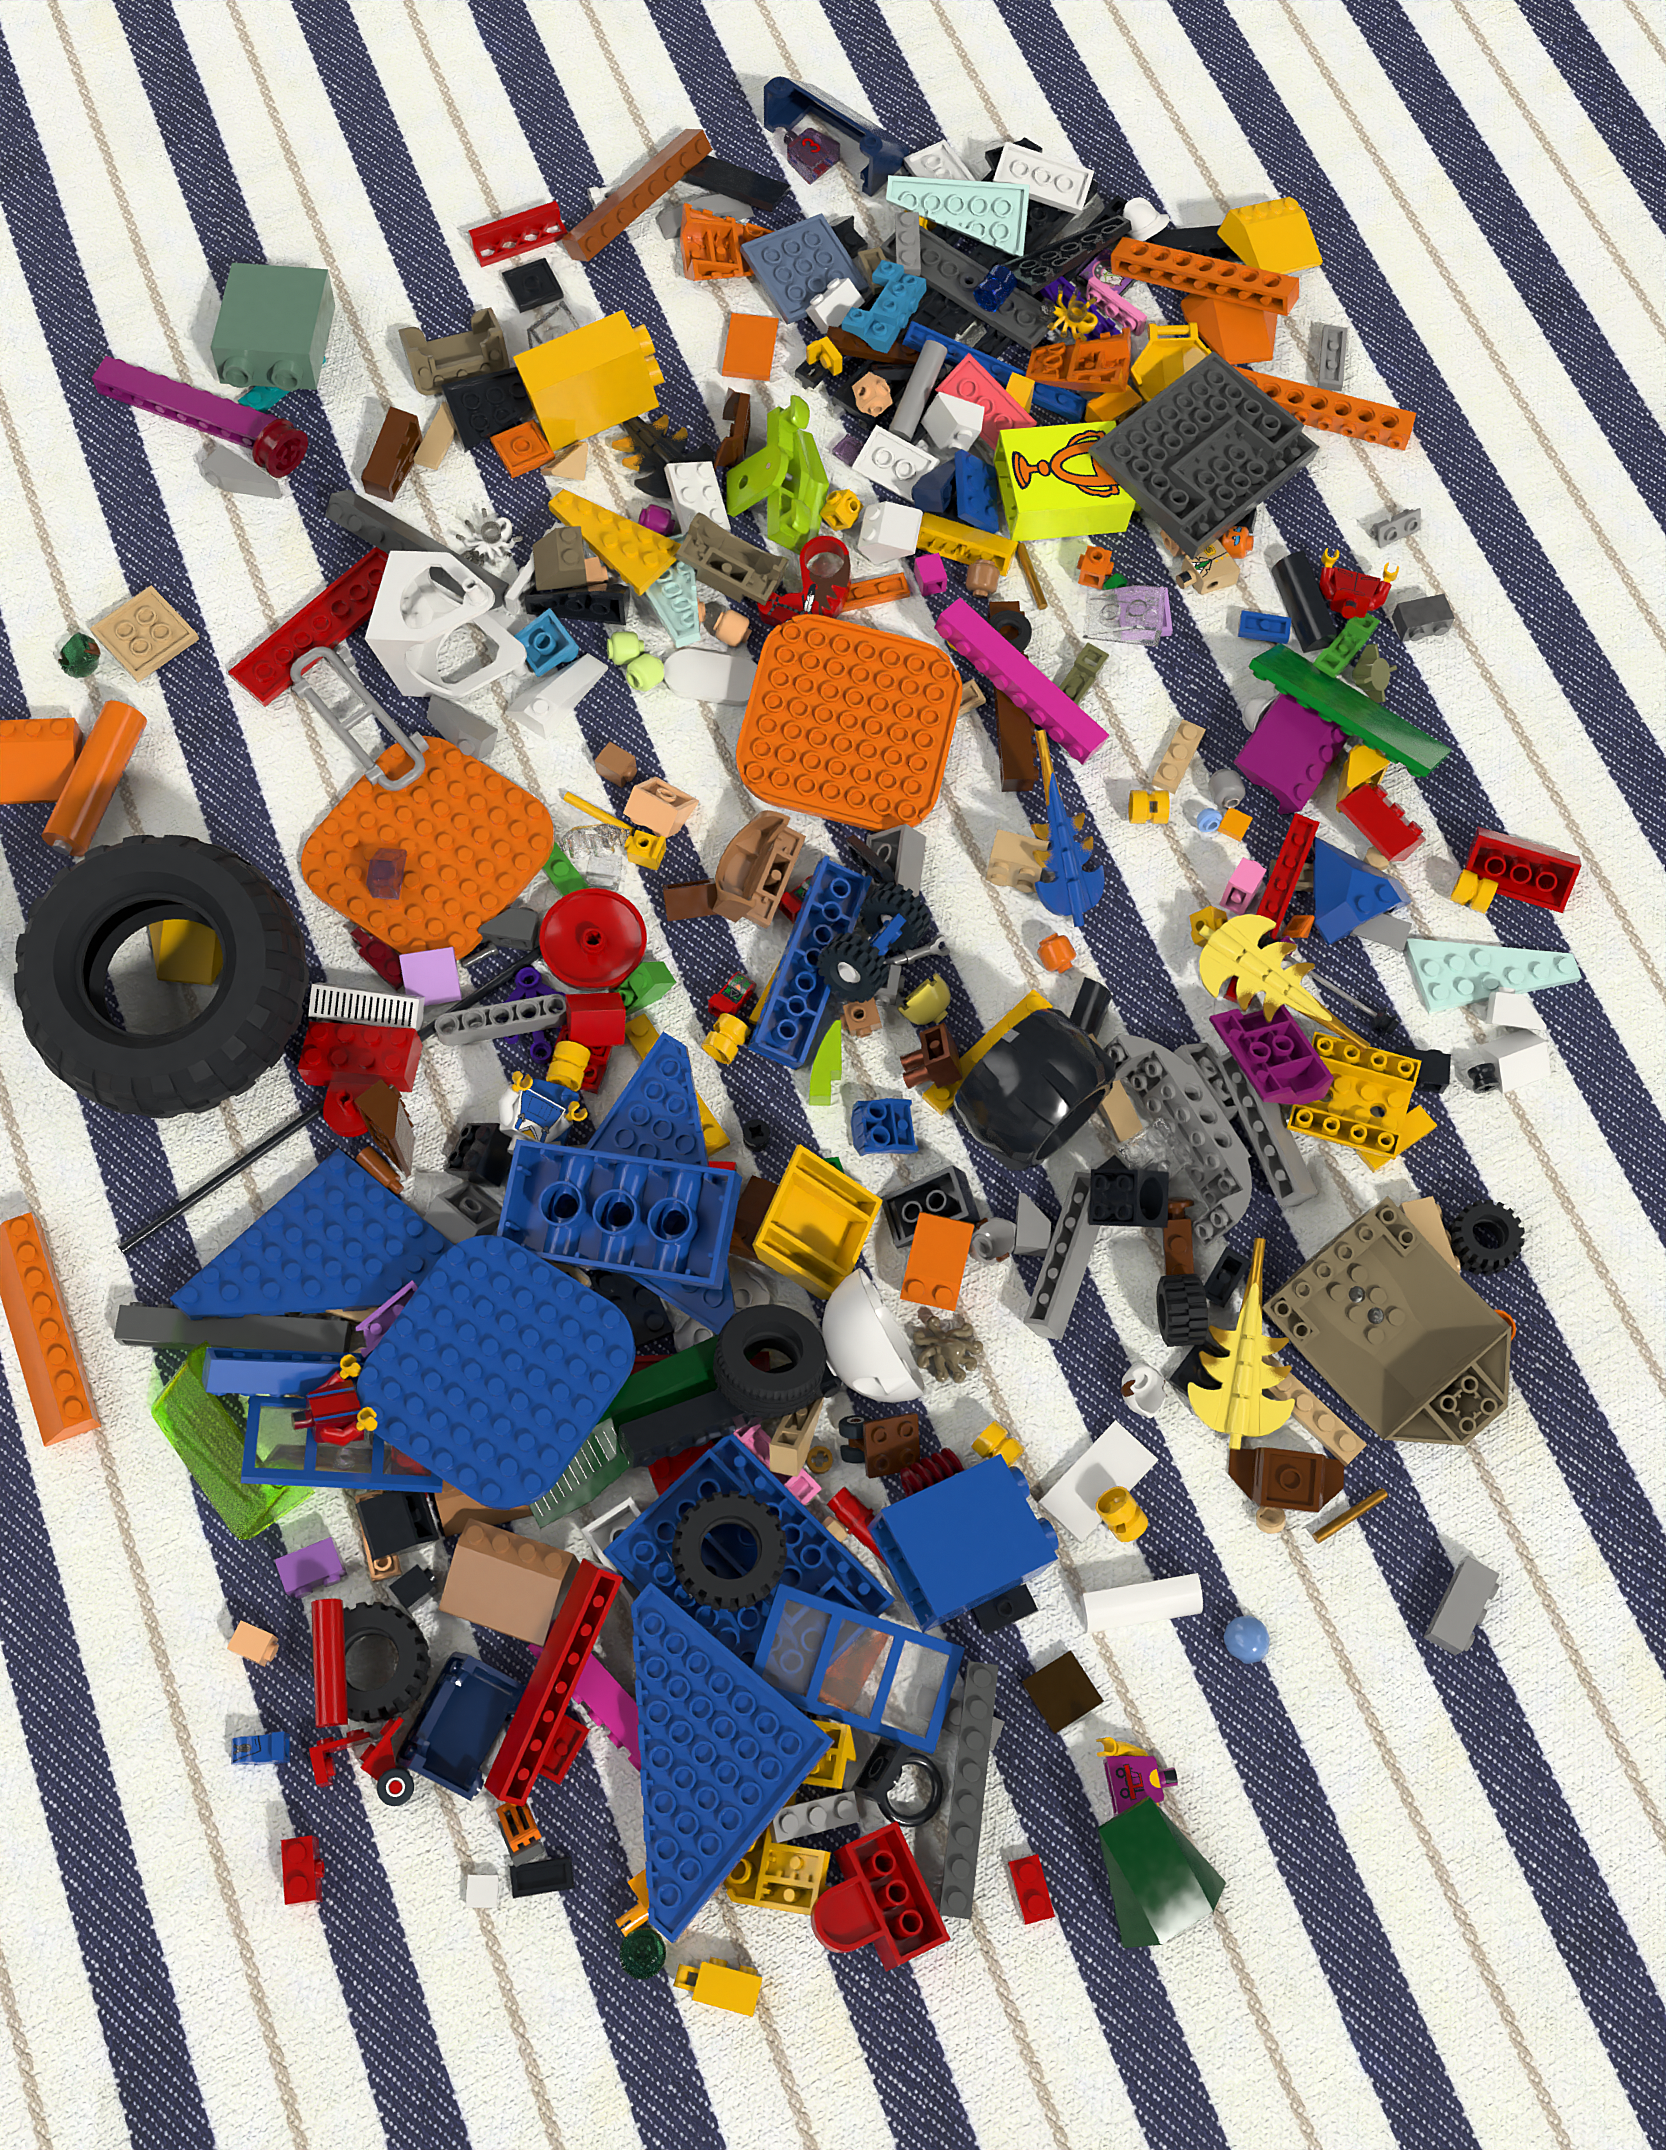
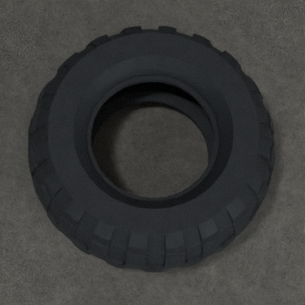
M134 835L125 837L122 843L112 846L100 845L84 853L85 859L78 862L72 868L65 866L51 879L54 883L43 898L37 896L27 913L28 925L25 933L19 934L16 943L15 959L18 966L17 973L14 974L15 997L17 1006L22 1011V1023L26 1036L54 1075L79 1094L110 1110L127 1115H143L149 1118L164 1119L173 1118L184 1113L197 1114L219 1106L221 1101L234 1095L237 1097L248 1091L256 1084L255 1080L268 1067L272 1069L285 1052L284 1046L288 1042L290 1035H294L301 1021L304 1011L302 1009V1002L308 990L309 970L306 965V946L301 929L285 898L263 872L226 847L218 844L204 843L199 841L198 838L183 835H164L163 837ZM164 920H189L213 929L218 936L222 949L223 971L218 990L206 1009L187 1025L167 1033L141 1035L119 1029L113 1022L106 1005L105 978L114 954L124 941L145 926Z

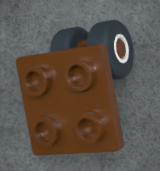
M915 1412L872 1420L864 1415H851L839 1421V1434L844 1438H848V1445L840 1446L842 1460L853 1464L865 1463L866 1476L869 1479L900 1473L902 1468L907 1467L910 1469L911 1464L915 1462L920 1464L918 1415Z

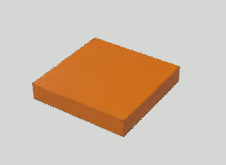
M534 419L490 437L491 444L511 479L548 464L555 459L554 452Z

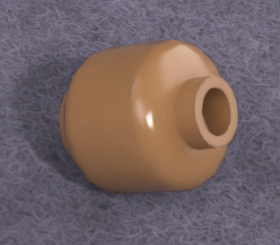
M975 560V563L968 567L965 586L969 591L973 592L972 596L987 598L988 594H993L997 591L1000 571L992 561Z

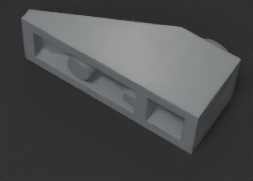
M220 445L201 464L206 481L214 487L218 486L227 492L280 499L282 497L278 481L223 445Z
M435 695L431 696L427 719L446 741L454 744L464 755H471L478 761L494 750L498 733L497 728Z

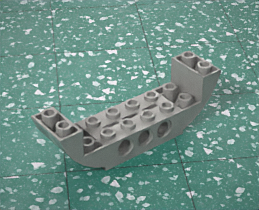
M1119 1034L1103 1049L1116 1062V1078L1114 1081L1125 1077L1128 1078L1209 1207L1208 1211L1191 1224L1202 1244L1207 1248L1236 1225L1246 1212L1252 1190L1251 1170L1248 1158L1251 1156L1192 1064H1186L1176 1054L1153 1041L1133 1035Z

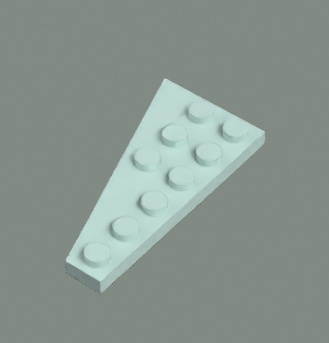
M888 175L887 203L909 212H919V216L1015 257L1023 256L1030 185Z
M682 533L669 537V539L680 544L686 538ZM677 559L643 594L676 648H680L701 640L695 568Z

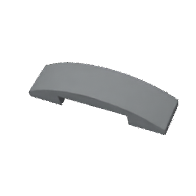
M722 194L706 196L687 202V204L692 205V209L701 212L703 209L713 211L712 215L720 218L728 216L738 221L754 216L749 204ZM683 204L670 210L658 219V224L665 240L680 236Z

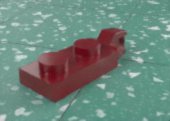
M359 927L355 928L350 935L352 940L358 945L355 950L359 957L397 991L404 985L399 955L371 934L368 937Z

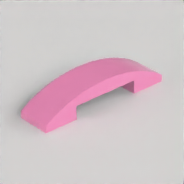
M761 1425L746 1426L736 1430L733 1434L770 1471L769 1444L772 1439L761 1429ZM803 1468L798 1477L770 1471L803 1506L822 1490L818 1483Z

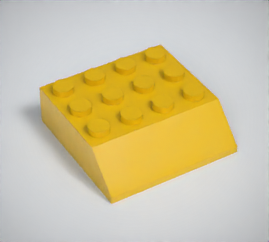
M799 1144L795 1148L752 1244L760 1261L821 1300H828L841 1282L852 1273L883 1200Z

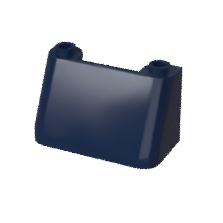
M453 1652L444 1664L401 1744L396 1756V1763L471 1801L473 1796L479 1794L484 1785L482 1771L479 1768L507 1715L516 1712L527 1686L469 1654Z

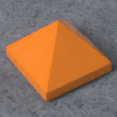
M1293 915L1281 936L1308 938L1315 917L1313 915Z

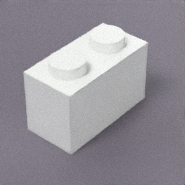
M836 278L827 285L828 290L824 294L816 295L810 301L811 306L805 310L822 334L827 333L829 326L838 327L841 325L851 307L859 308L865 302L849 278Z

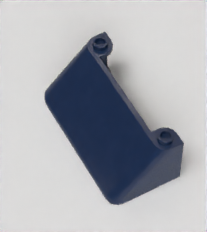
M778 76L771 79L764 86V128L771 133H774L778 127H785V130L790 132L811 112L860 144L859 149L861 153L869 158V164L860 172V179L864 181L862 192L870 197L888 181V175L893 176L904 165L903 158L909 156V147L906 143L813 84Z

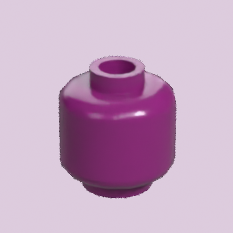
M650 504L646 509L642 508L638 524L666 537L667 533L672 535L675 520L671 519L672 513L669 509Z

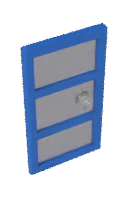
M259 1395L248 1398L249 1408L241 1483L442 1493L443 1479L381 1439L373 1431L364 1429V1440L351 1441L345 1446H339L331 1443L315 1442L310 1427L294 1430L291 1413L306 1410V1398Z
M779 1583L751 1669L797 1708L933 1754L936 1750V1744L965 1648Z

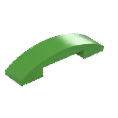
M1368 613L1365 618H1351L1344 630L1328 649L1325 648L1317 657L1313 666L1336 678L1362 649L1379 625L1380 620Z

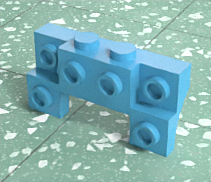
M881 260L872 274V282L885 288L870 311L851 307L842 321V330L860 337L873 350L888 353L901 330L906 328L911 314L916 312L918 303L927 289L925 278L904 273V265Z

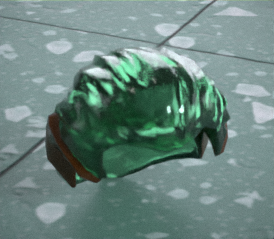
M77 632L61 649V659L59 658L58 663L68 676L77 679L85 678L98 668L101 653L93 638Z

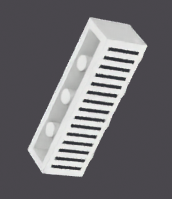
M318 982L312 984L308 1016L317 1017L316 1022L333 1023V1020L343 1021V1024L414 1028L418 1031L422 1027L425 997Z

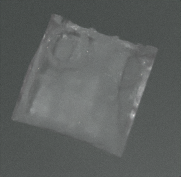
M612 824L579 825L570 829L561 838L559 845L561 851H569L572 859L588 856L591 853L590 849H593L595 857H606L615 852L614 846L620 847L630 836L629 829Z
M1163 1115L1154 1119L1118 1148L1131 1169L1169 1172V1180L1195 1162L1191 1154L1172 1132Z

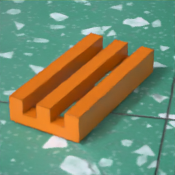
M527 1801L524 1807H522L530 1826L527 1830L523 1826L516 1808L517 1805L507 1802L496 1809L513 1852L519 1850L518 1844L522 1842L525 1846L531 1844L529 1838L534 1836L538 1840L542 1837ZM508 1810H510L519 1832L516 1836L513 1835L505 1814Z

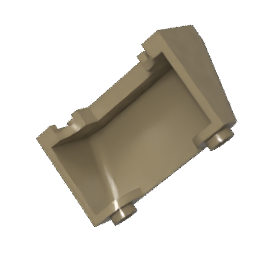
M492 307L478 310L472 315V331L426 342L423 332L417 327H407L398 330L414 384L420 394L428 396L442 393L441 385L510 368L503 332Z

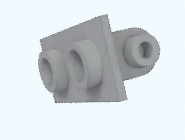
M1405 509L1403 512L1391 517V521L1386 519L1380 523L1373 524L1372 528H1370V534L1373 538H1378V548L1385 547L1420 530L1421 509Z

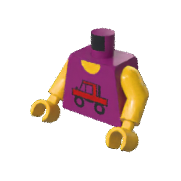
M1111 1737L1096 1739V1742H1101L1104 1745V1751L1097 1752V1756H1109L1103 1759V1765L1114 1817L1147 1796H1150L1159 1806V1803L1164 1801L1162 1788L1178 1786L1175 1768L1158 1770L1156 1758L1148 1756L1146 1750L1127 1742L1115 1741Z

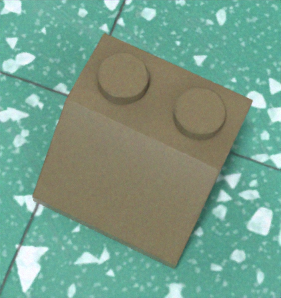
M581 526L555 528L533 544L537 591L587 586Z

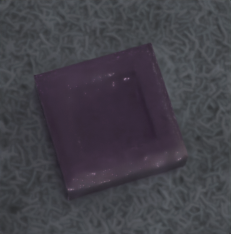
M847 434L833 448L832 455L852 467L864 444Z

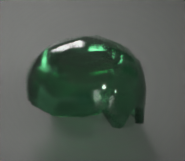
M637 1928L624 1938L619 1950L623 1971L632 1978L647 1980L659 1973L666 1960V1947L662 1936L657 1931L651 1928Z

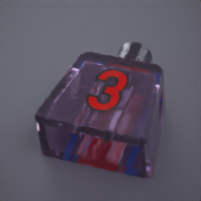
M807 128L800 135L790 130L784 137L783 141L788 145V163L809 185L840 161V143L813 128Z

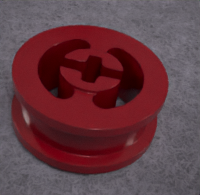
M285 418L276 419L269 423L258 435L253 446V460L258 466L266 468L272 477L282 478L287 476L303 460L308 447V437L302 430L294 428V425Z

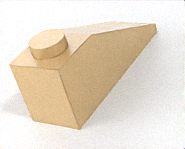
M824 1397L813 1401L810 1405L796 1413L783 1417L769 1444L770 1471L798 1477L807 1459L824 1403Z

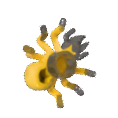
M1058 285L1056 303L1059 307L1052 300L1044 297L1041 303L1043 305L1040 307L1042 315H1039L1038 318L1047 322L1058 316L1059 319L1055 323L1047 325L1050 331H1053L1064 321L1060 334L1062 338L1067 337V328L1069 326L1075 340L1081 338L1083 341H1086L1087 338L1084 334L1093 331L1098 323L1097 316L1087 312L1089 306L1097 301V297H1093L1086 304L1081 301H1075L1079 292V287H1075L1068 304V309H1066L1061 300L1063 294L1062 285Z

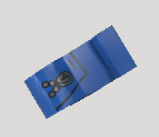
M284 1731L231 1739V1765L254 1764L255 1766L290 1763V1734Z

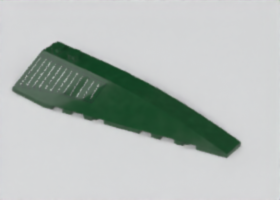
M719 1334L628 1377L554 1487L541 1499L528 1505L540 1529L594 1501L606 1487L613 1484L630 1467L617 1441L620 1425L715 1391L718 1388L714 1378L713 1361ZM764 1348L754 1349L746 1353L745 1357L748 1362Z

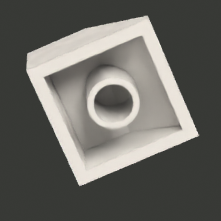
M938 392L923 415L921 423L941 451L955 456L954 453L960 449L967 452L980 434L985 407Z
M887 501L867 506L858 549L873 564L915 554L923 512L919 509Z

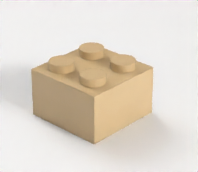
M997 829L986 880L991 881L997 886L1007 885L1015 887L1021 892L1037 893L1035 882L1040 881L1043 868L1036 862L1033 851H1047L1049 842Z

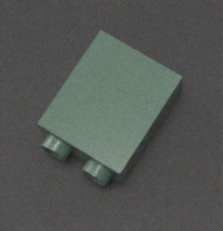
M245 263L231 264L210 347L221 384H230L237 388H245L250 385L278 387L285 391H295L297 389L317 390L335 310V301L328 269Z

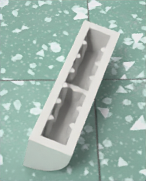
M1198 1573L1083 1593L1079 1598L1087 1634L1200 1614L1203 1610L1202 1590Z

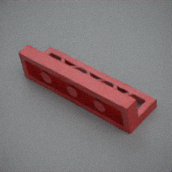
M556 201L468 230L471 248L481 268L554 243L568 234L561 220L560 209ZM556 225L560 230L553 234L546 232L548 228ZM530 234L538 236L533 241L525 240V237ZM507 242L516 243L515 247L510 249L503 247L504 243ZM487 249L494 251L492 255L484 258L480 253Z

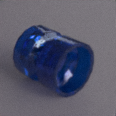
M994 265L984 277V280L974 289L973 296L975 301L982 309L988 312H996L1017 287L1016 277L1008 268L1002 265Z

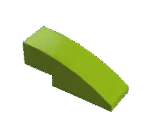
M835 1020L818 1049L810 1078L809 1106H831V1080H841V1020Z

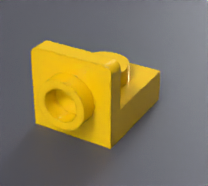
M827 336L813 341L806 347V361L809 365L820 360L825 369L828 368L833 376L842 372V355Z

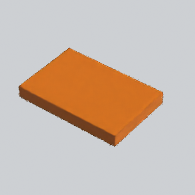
M731 313L722 376L770 381L779 318Z

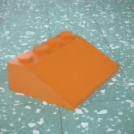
M75 718L0 720V805L53 803L58 801L82 751L83 732Z

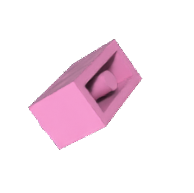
M1243 857L1228 881L1219 905L1239 916L1244 915L1255 897L1267 869L1263 868L1258 862Z

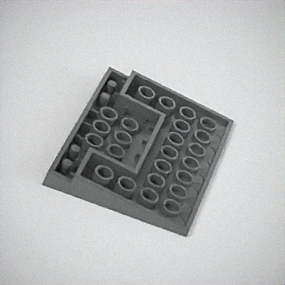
M1213 351L1089 448L1088 453L1193 560L1313 461L1320 446L1302 433L1304 424Z

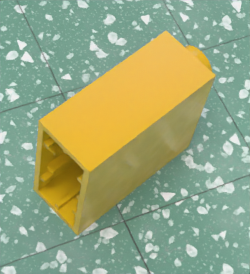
M624 310L513 356L535 415L553 452L659 407L654 387L664 383V378L653 355L656 353L654 345L644 324L632 329Z

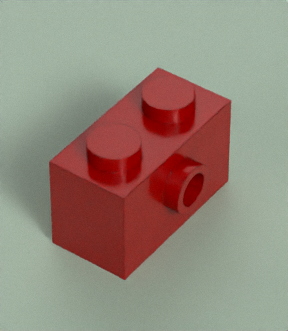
M311 1835L281 1840L285 1905L293 1907L323 1902L321 1878L325 1876V1866L323 1858H320L319 1838Z

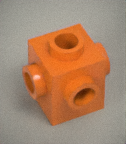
M1088 545L1085 555L1080 554L1077 569L1081 570L1078 584L1102 590L1105 577H1110L1114 566V562L1110 561L1112 551Z

